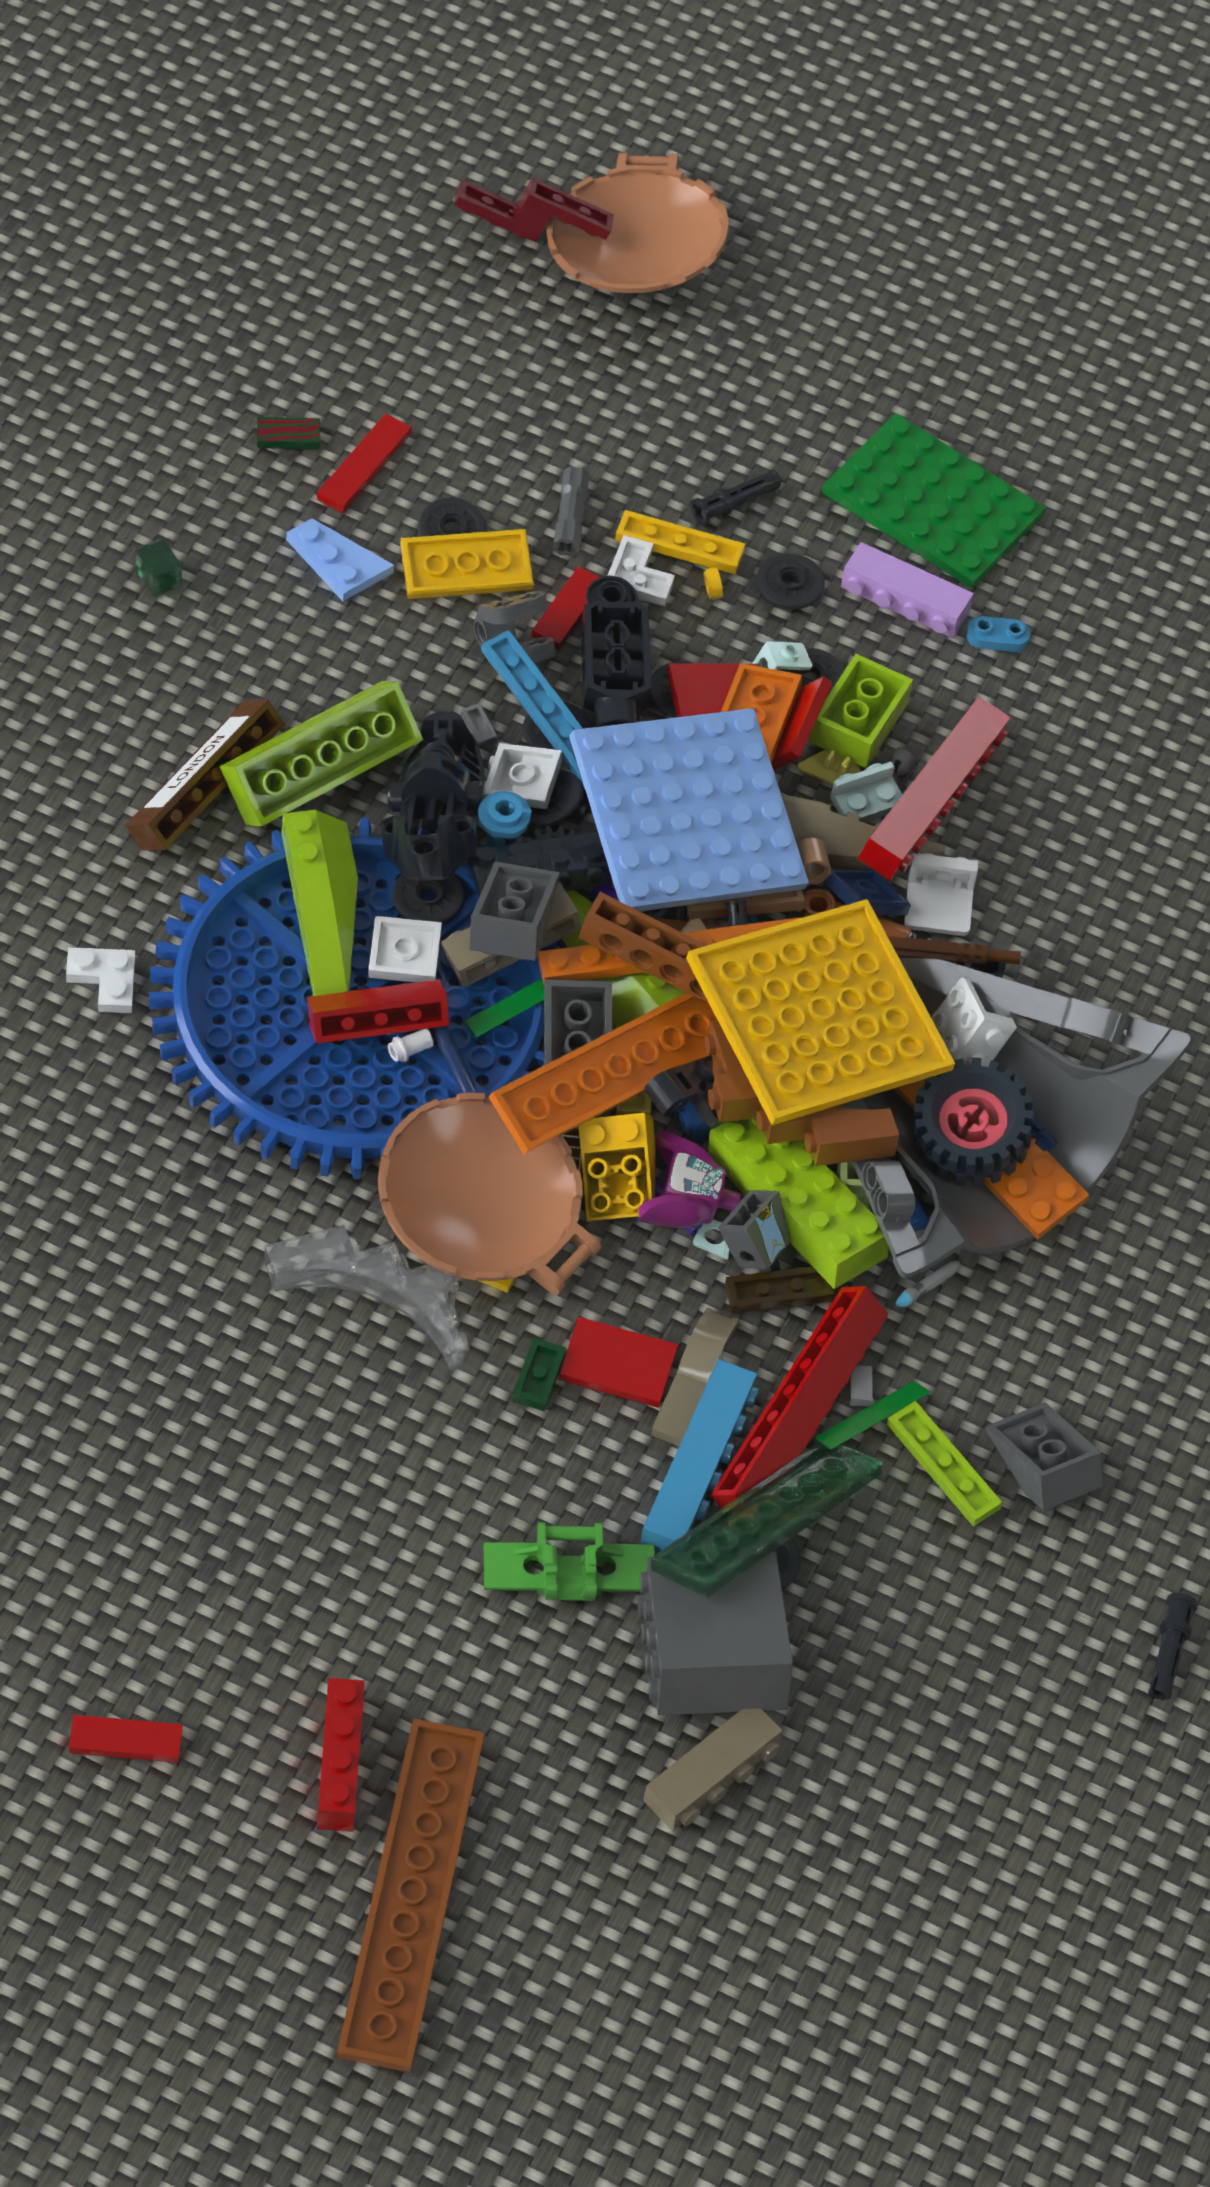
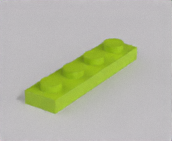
M916 1401L888 1418L887 1426L972 1526H975L1001 1509L1002 1501Z

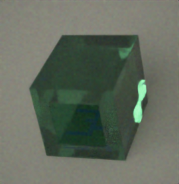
M165 539L146 544L136 550V571L153 597L182 586V565Z

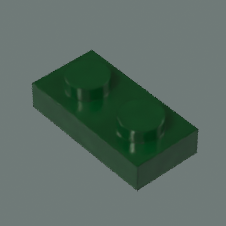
M533 1337L512 1394V1402L545 1412L564 1361L567 1347Z

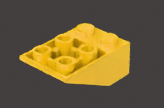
M647 1113L599 1117L580 1125L579 1137L587 1222L639 1217V1207L655 1198L656 1146L653 1116Z

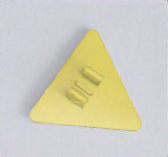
M823 750L800 762L797 767L800 772L831 785H834V782L844 774L861 772L860 765L851 762L848 756L844 759L836 755L834 750L830 752Z

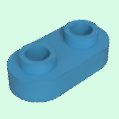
M978 616L971 619L968 623L966 638L972 646L979 649L1019 652L1028 646L1030 629L1027 624L1020 620Z

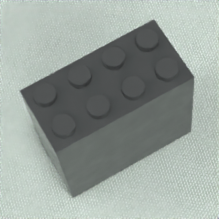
M776 1552L647 1557L646 1572H640L639 1578L640 1592L644 1593V1595H638L639 1617L644 1616V1621L646 1622L641 1624L642 1644H647L649 1651H645L646 1673L651 1672L653 1678L649 1679L648 1691L649 1700L656 1701L657 1714L739 1712L741 1709H762L763 1711L788 1710L793 1661Z

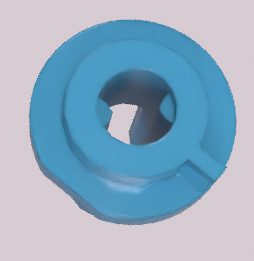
M499 791L489 794L481 801L478 809V821L481 828L486 832L485 847L505 845L506 839L510 844L517 843L518 836L526 831L530 824L531 809L526 800L520 795L508 791Z

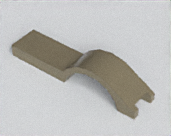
M709 1307L704 1311L690 1336L677 1374L651 1430V1436L677 1446L681 1444L717 1360L720 1359L726 1343L730 1337H733L739 1324L738 1318L732 1317L730 1319L713 1312L714 1309Z

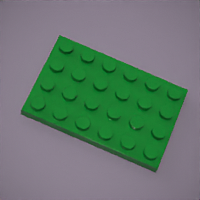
M897 413L855 452L822 487L824 495L971 589L1044 516L1046 510L1045 506Z

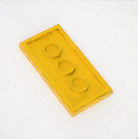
M526 529L400 539L408 599L533 590L534 581Z

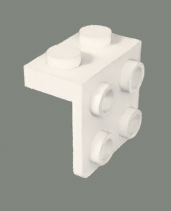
M913 853L914 858L910 866L906 898L911 907L908 914L905 915L904 925L912 928V930L959 936L968 935L978 861L968 860L963 857L936 856L931 853Z
M964 977L960 978L950 990L949 995L931 1018L953 1060L963 1058L965 1066L972 1065L973 1057L982 1058L981 1066L988 1067L990 1061L996 1057L1017 1028L1012 1018L985 1011L970 979Z

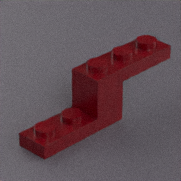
M533 177L517 204L465 180H461L457 187L454 206L459 207L465 213L479 216L494 226H501L514 232L521 238H527L534 242H537L551 216L557 218L562 223L580 228L591 236L607 240L612 230L614 216L610 212Z

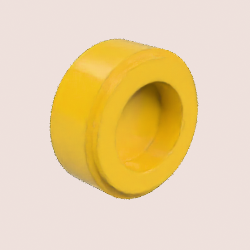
M717 567L705 569L704 581L709 598L711 600L723 598V588Z

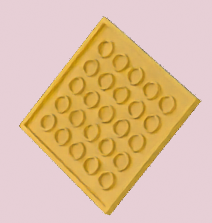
M868 899L688 951L686 959L772 1125L946 1073L954 1068L955 1062Z

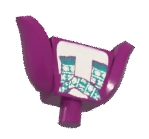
M661 1130L656 1135V1150L668 1167L661 1196L645 1202L638 1209L641 1222L670 1228H686L701 1223H711L717 1208L729 1212L734 1210L739 1204L741 1194L723 1188L726 1175L723 1167L716 1165L712 1157L703 1148L687 1139L665 1130Z

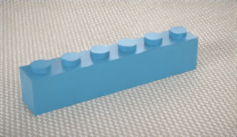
M720 1359L717 1360L645 1522L640 1544L654 1545V1551L666 1556H681L685 1548L688 1550L692 1549L698 1530L694 1529L697 1520L704 1521L710 1506V1501L706 1500L709 1492H713L723 1476V1473L719 1472L722 1463L729 1464L733 1455L735 1444L731 1442L734 1435L741 1436L748 1417L744 1415L747 1406L753 1408L758 1398L760 1389L755 1387L757 1373Z

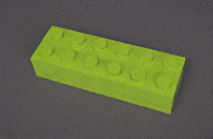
M381 681L219 767L245 825L262 827L282 816L283 813L290 812L423 741V738L398 681Z
M756 1118L727 1121L710 1130L708 1154L716 1165L725 1169L726 1176L745 1196L750 1190L779 1191L790 1237L789 1242L833 1289L888 1258L889 1246L876 1216L826 1165H815L812 1153H807L802 1140L767 1144L764 1132L758 1130Z

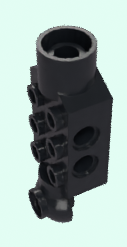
M602 576L592 581L587 588V604L584 605L580 626L583 707L595 712V727L640 722V712L647 710L652 688L648 607L637 602L636 589L630 582L617 576Z

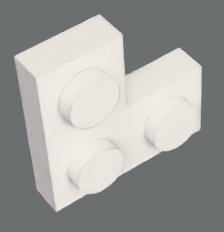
M623 535L608 576L621 577L630 582L636 589L638 599L665 606L674 584L675 575L647 567L653 551V543Z
M68 947L66 983L99 984L98 1012L132 1013L135 950Z

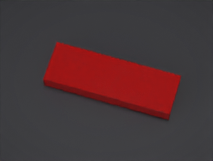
M577 567L532 629L531 637L534 639L552 637L555 649L560 650L582 619L584 605L587 604L586 592L588 586L599 576Z
M73 1715L69 1753L179 1763L183 1724Z

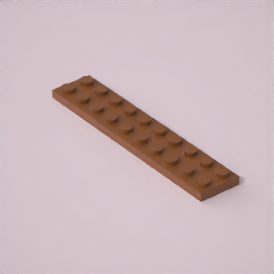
M413 1718L338 2045L337 2058L411 2073L485 1732Z

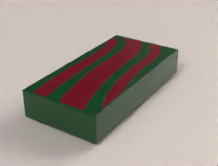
M257 417V448L319 449L320 418Z

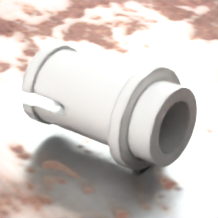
M427 1029L418 1030L402 1038L396 1036L392 1039V1042L388 1043V1051L395 1062H406L409 1056L433 1047V1039Z

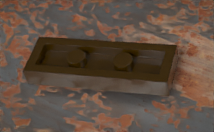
M814 1267L726 1277L725 1281L731 1313L833 1301L834 1296L833 1288Z

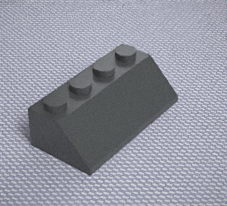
M545 979L544 1065L612 1031V982ZM612 1109L596 1118L610 1116Z

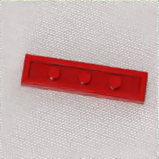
M385 413L318 490L317 500L344 513L411 435L412 427Z

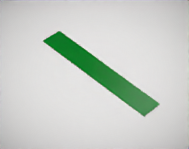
M542 978L465 1020L475 1036L479 1037L544 1000Z
M912 1381L814 1438L831 1450L931 1392L916 1381Z

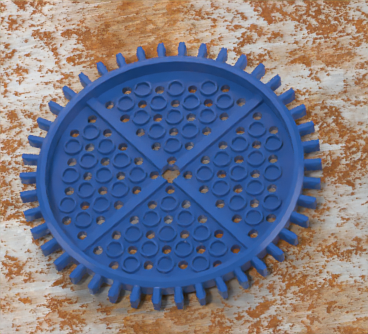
M366 817L361 819L358 829L359 836H350L358 876L356 905L359 904L364 907L356 908L349 991L401 985L407 982L368 978L375 916L405 918L398 913L392 899L394 884L402 874L394 866L392 860L384 855L382 837H371L372 827L369 818ZM421 829L418 835H430L428 829ZM276 830L272 832V849L275 851L272 854L263 857L251 841L245 844L244 856L250 865L242 870L226 856L220 859V872L228 879L221 886L203 873L198 877V889L209 897L208 900L203 904L185 894L180 898V910L194 917L191 924L168 916L166 920V933L182 938L183 941L181 945H175L157 940L156 957L175 961L176 964L175 968L151 966L150 983L173 985V992H149V1009L174 1008V1015L153 1018L152 1031L153 1035L178 1033L179 1039L160 1044V1057L162 1061L185 1055L188 1060L187 1063L172 1069V1081L177 1085L197 1076L202 1084L189 1092V1104L194 1108L213 1096L220 1103L210 1112V1125L214 1128L224 1122L231 1114L241 1120L234 1130V1143L240 1145L249 1137L253 1130H256L265 1135L261 1144V1157L264 1159H268L275 1151L277 1144L281 1142L293 1147L290 1151L291 1169L297 1170L303 1162L305 1152L308 1151L322 1155L320 1158L321 1176H329L333 1169L334 1157L352 1158L350 1169L353 1179H361L364 1171V1159L382 1157L389 1137L404 1118L432 1100L438 1099L440 1101L453 1098L460 1091L438 1045L409 1056L408 1061H413L415 1064L406 1065L405 1062H395L390 1056L388 1045L380 1043L382 1041L392 1042V1039L396 1036L402 1038L418 1030L340 1040L343 1042L342 1045L333 1044L334 1041L316 1044L309 1026L307 997L313 996L312 988L308 984L310 978L292 888L285 889L283 887L291 885L282 835ZM466 863L453 873L463 885L465 901L460 912L441 926L435 980L440 979L447 994L449 1026L447 1027L479 1093H485V1097H489L495 1090L529 1074L533 1066L537 1068L544 1066V1052L540 1051L542 1044H544V1000L505 1021L508 1023L507 1026L498 1025L479 1037L475 1036L465 1020L536 982L542 976L537 955L535 961L518 960L463 988L445 957L441 941L447 939L456 931H463L471 927V915L479 895L468 863ZM382 885L385 886L386 889H378L377 886ZM430 890L423 891L420 894L422 899L428 901L434 900L438 896ZM268 904L270 907L263 908L260 905ZM244 923L247 926L238 927L237 924ZM290 923L294 926L288 928L284 924ZM558 941L540 949L539 951H544L558 947ZM217 942H220V943H222L223 945H222V946H214L213 944H214V943H217ZM269 943L270 946H261L260 944ZM356 943H362V944H364L365 946H363V947H357V946H355V944H356ZM245 962L247 965L239 966L237 963ZM286 962H292L294 965L286 966L284 964ZM217 981H220V982H222V983H224V984H223V985H214L213 983H214V982H217ZM266 981V982H269V983H271V984H270V985H261L260 983ZM363 982L365 983V985L358 986L356 983ZM452 982H457V983H459L460 985H459V986H451L450 983H452ZM503 982V983H505V984H507V985H506V986H498L497 983ZM239 1001H245V1002H247L248 1004H246V1005H239V1004H237V1003H238ZM287 1001H292V1002H294L295 1004H294V1005H286L285 1002H287ZM475 1002H482L484 1005H483V1006H476V1005H474V1003H475ZM222 1021L224 1024L215 1025L213 1022ZM269 1021L271 1022V1024L263 1025L261 1024V1022ZM457 1021L461 1025H452L451 1022ZM431 1028L427 1029L430 1032L433 1041H435L431 1032ZM243 1040L248 1042V1044L240 1045L237 1042ZM286 1041H294L295 1044H294V1045H287V1044H285V1042H286ZM477 1041H482L485 1043V1045H477L475 1043ZM220 1060L223 1061L224 1064L216 1065L213 1062ZM267 1060L272 1063L270 1065H264L261 1062ZM318 1061L320 1064L311 1065L309 1062ZM358 1061H365V1062H367V1064H366V1065H359V1064H357V1062H358ZM502 1061H507V1062H509L510 1064L507 1065V1066H504V1065H501L500 1062H502ZM244 1080L248 1083L246 1085H240L237 1082ZM291 1080L296 1082V1084L288 1085L285 1082ZM342 1081L344 1084L335 1085L333 1082ZM390 1081L392 1084L383 1085L381 1082ZM430 1081H437V1082H439L440 1084H438V1085H431V1084H429V1082H430ZM478 1081H484V1082H486L487 1084L484 1085V1086H481V1085H479L477 1082H478ZM263 1101H271L272 1104H271V1105H264V1104H262V1102H263ZM311 1101H319L320 1104H319V1105H312V1104H310V1102H311ZM359 1101H366V1102H368V1104H367V1105H359L358 1102H359ZM407 1101H414L416 1104H415V1105H407L406 1102H407ZM342 1121L345 1124L342 1126H338L334 1124V1122ZM390 1121L393 1124L390 1126H385L384 1124H382V1122Z

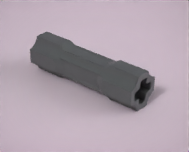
M570 466L564 469L561 502L553 550L559 555L572 557L580 551L583 528L582 520L590 473L583 467Z

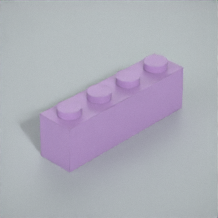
M860 542L845 565L841 587L850 593L864 597L883 608H888L909 620L919 622L951 638L955 637L969 615L974 593L862 542Z

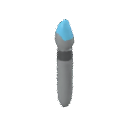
M951 1261L919 1281L912 1288H907L897 1299L896 1306L906 1307L912 1305L919 1297L952 1277L959 1270L960 1262Z

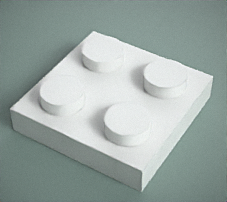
M375 916L368 978L407 982L435 980L442 922Z

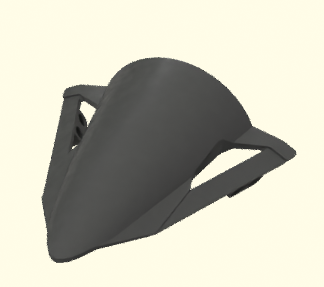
M899 958L931 1018L949 995L950 990L960 978L964 977L970 979L985 1011L1013 1019L1017 1028L993 1061L1000 1063L999 1072L1004 1073L1007 1068L1015 1072L1014 1083L1020 1079L1025 1083L1026 1095L1031 1094L1033 1101L1032 1110H1034V1117L1057 1140V1145L1049 1153L1088 1194L1101 1180L1120 1153L1135 1124L1145 1095L1175 1066L1192 1043V1038L1187 1033L939 959ZM1012 1013L1140 1051L1141 1056L1105 1069L1085 1067L1072 1062L1018 1027ZM894 1089L838 1105V1107L852 1109H891L900 1135L895 1154L935 1204V1209L923 1236L917 1237L910 1223L915 1210V1196L900 1162L883 1161L882 1158L852 1161L892 1253L895 1268L901 1277L909 1278L922 1273L961 1248L978 1254H993L1013 1249L1035 1238L984 1183L983 1186L974 1187V1179H965V1186L956 1185V1176L950 1174L947 1181L938 1177V1166L932 1171L925 1166V1156L919 1157L916 1151L917 1142L913 1140L914 1110Z

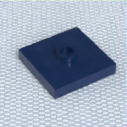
M831 870V874L823 881L847 905L868 899L876 915H907L911 907L909 902L875 870Z

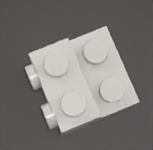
M499 743L495 756L492 755L489 760V775L487 781H485L486 796L499 791L513 792L524 798L529 807L547 809L563 761L562 751Z

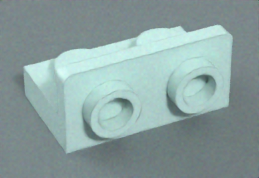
M876 763L869 766L865 771L856 774L847 773L840 776L834 782L830 795L838 813L844 816L847 812L854 813L860 816L859 821L863 823L887 815L902 796L893 778L895 769L893 763Z

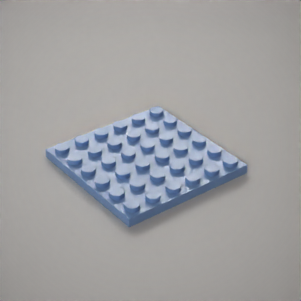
M754 708L577 729L571 732L569 736L620 902L638 911L801 890L805 889L809 884Z

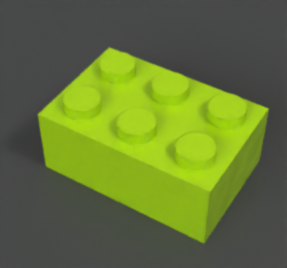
M855 654L826 698L810 734L809 742L829 752L834 750L836 755L844 759L848 756L851 762L867 769L908 705L913 679Z

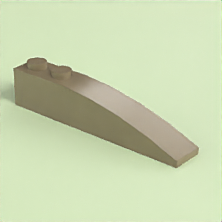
M781 794L796 844L806 838L822 840L826 847L831 870H874L857 858L870 836L881 823L878 822L876 826L860 822V816L854 813L847 812L844 816L830 811L831 805L823 802ZM927 840L919 853L944 856L946 846ZM911 863L904 873L898 870L895 875L909 874Z

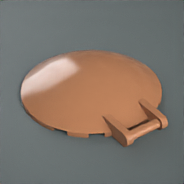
M619 152L616 168L608 170V175L595 180L590 176L571 188L572 193L570 195L614 214L612 230L607 240L591 236L584 230L571 224L562 223L553 216L550 217L547 223V240L550 252L554 260L566 273L589 286L620 293H644L663 290L696 277L718 258L726 244L729 231L728 214L724 203H721L715 196V191L700 179L693 181L684 177V173L679 171V154H669V157L628 156V153Z
M458 1093L453 1098L440 1101L438 1099L432 1100L404 1118L389 1137L382 1153L378 1171V1191L382 1209L389 1225L401 1242L414 1255L432 1267L453 1276L476 1281L506 1280L528 1274L547 1291L558 1295L565 1288L564 1282L589 1256H595L601 1249L600 1242L577 1223L583 1197L582 1178L580 1170H577L571 1155L572 1150L564 1137L561 1135L524 1155L489 1097H485V1093ZM571 1241L578 1249L556 1272L552 1271L547 1265Z

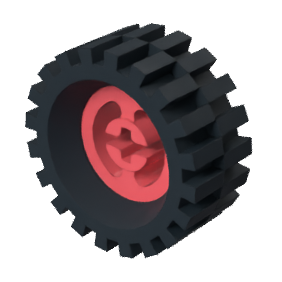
M972 1057V1065L967 1066L964 1065L963 1058L954 1060L955 1065L952 1071L937 1075V1079L934 1076L926 1078L924 1089L920 1087L916 1096L913 1122V1140L917 1142L916 1151L920 1158L925 1156V1166L930 1171L937 1166L939 1167L938 1177L947 1181L950 1174L956 1176V1185L965 1186V1179H974V1187L983 1186V1181L986 1177H990L992 1184L1001 1181V1172L1004 1170L1008 1176L1016 1170V1161L1022 1164L1026 1158L1027 1149L1030 1148L1034 1117L1031 1094L1026 1095V1085L1022 1079L1014 1083L1015 1072L1009 1068L1004 1073L999 1072L1000 1063L993 1060L990 1061L989 1067L981 1066L982 1058ZM978 1111H982L979 1117V1125H977L976 1122L978 1121ZM989 1116L994 1120L996 1126H991L988 1123ZM949 1126L957 1128V1136L951 1131ZM967 1127H970V1129L968 1130L967 1141H964L963 1139L966 1136Z

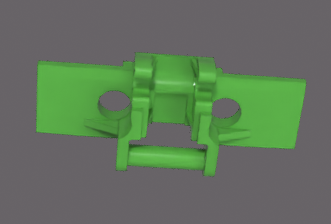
M538 1522L537 1543H484V1590H537V1594H544L545 1600L595 1601L596 1595H601L602 1591L640 1592V1572H646L647 1557H655L654 1545L603 1544L602 1523H595L594 1527L545 1526V1522ZM546 1540L594 1541V1545L585 1547L584 1555L559 1556L557 1555L556 1546L546 1544ZM535 1560L543 1565L544 1570L539 1574H530L524 1569V1564ZM602 1561L609 1562L614 1566L615 1571L610 1575H601L596 1571V1564Z

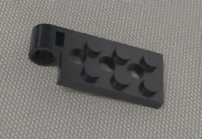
M711 1055L665 1070L652 1078L644 1087L645 1092L664 1117L675 1114L691 1101L709 1127L723 1123L719 1122L716 1110L711 1109L708 1102V1090L713 1088L714 1083L713 1059Z

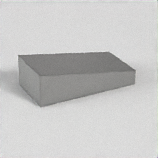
M480 703L462 709L460 716H462L478 745L497 739V734Z
M857 1365L850 1375V1406L868 1407L873 1402L872 1366Z

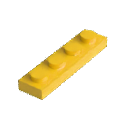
M628 510L624 511L615 537V541L621 542L623 535L653 543V552L710 568L717 567L718 570L735 575L745 549V543Z

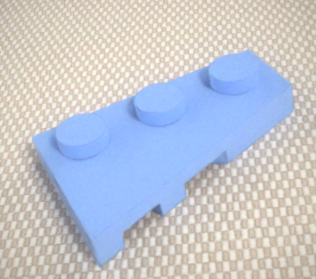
M313 518L287 532L286 540L342 601L394 573L393 564Z

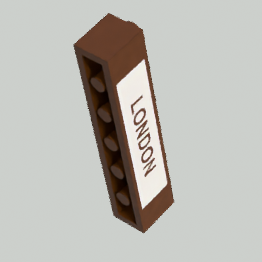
M268 699L245 700L125 824L142 850H166L228 785L219 766L271 740L285 725Z

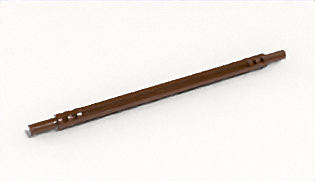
M657 918L658 921L680 932L689 922ZM701 920L706 929L729 927L728 921ZM887 936L898 957L939 959L986 965V962L1020 964L1021 951L989 949L988 945Z

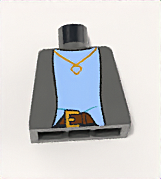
M750 1190L718 1227L737 1265L741 1268L759 1269L760 1273L780 1271L781 1268L777 1257L789 1244L790 1237L779 1191Z

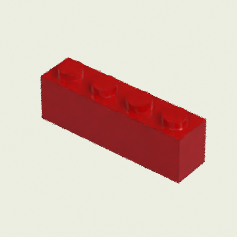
M440 979L307 997L309 1026L316 1044L449 1026L447 994Z
M328 1678L317 1830L354 1832L365 1680Z

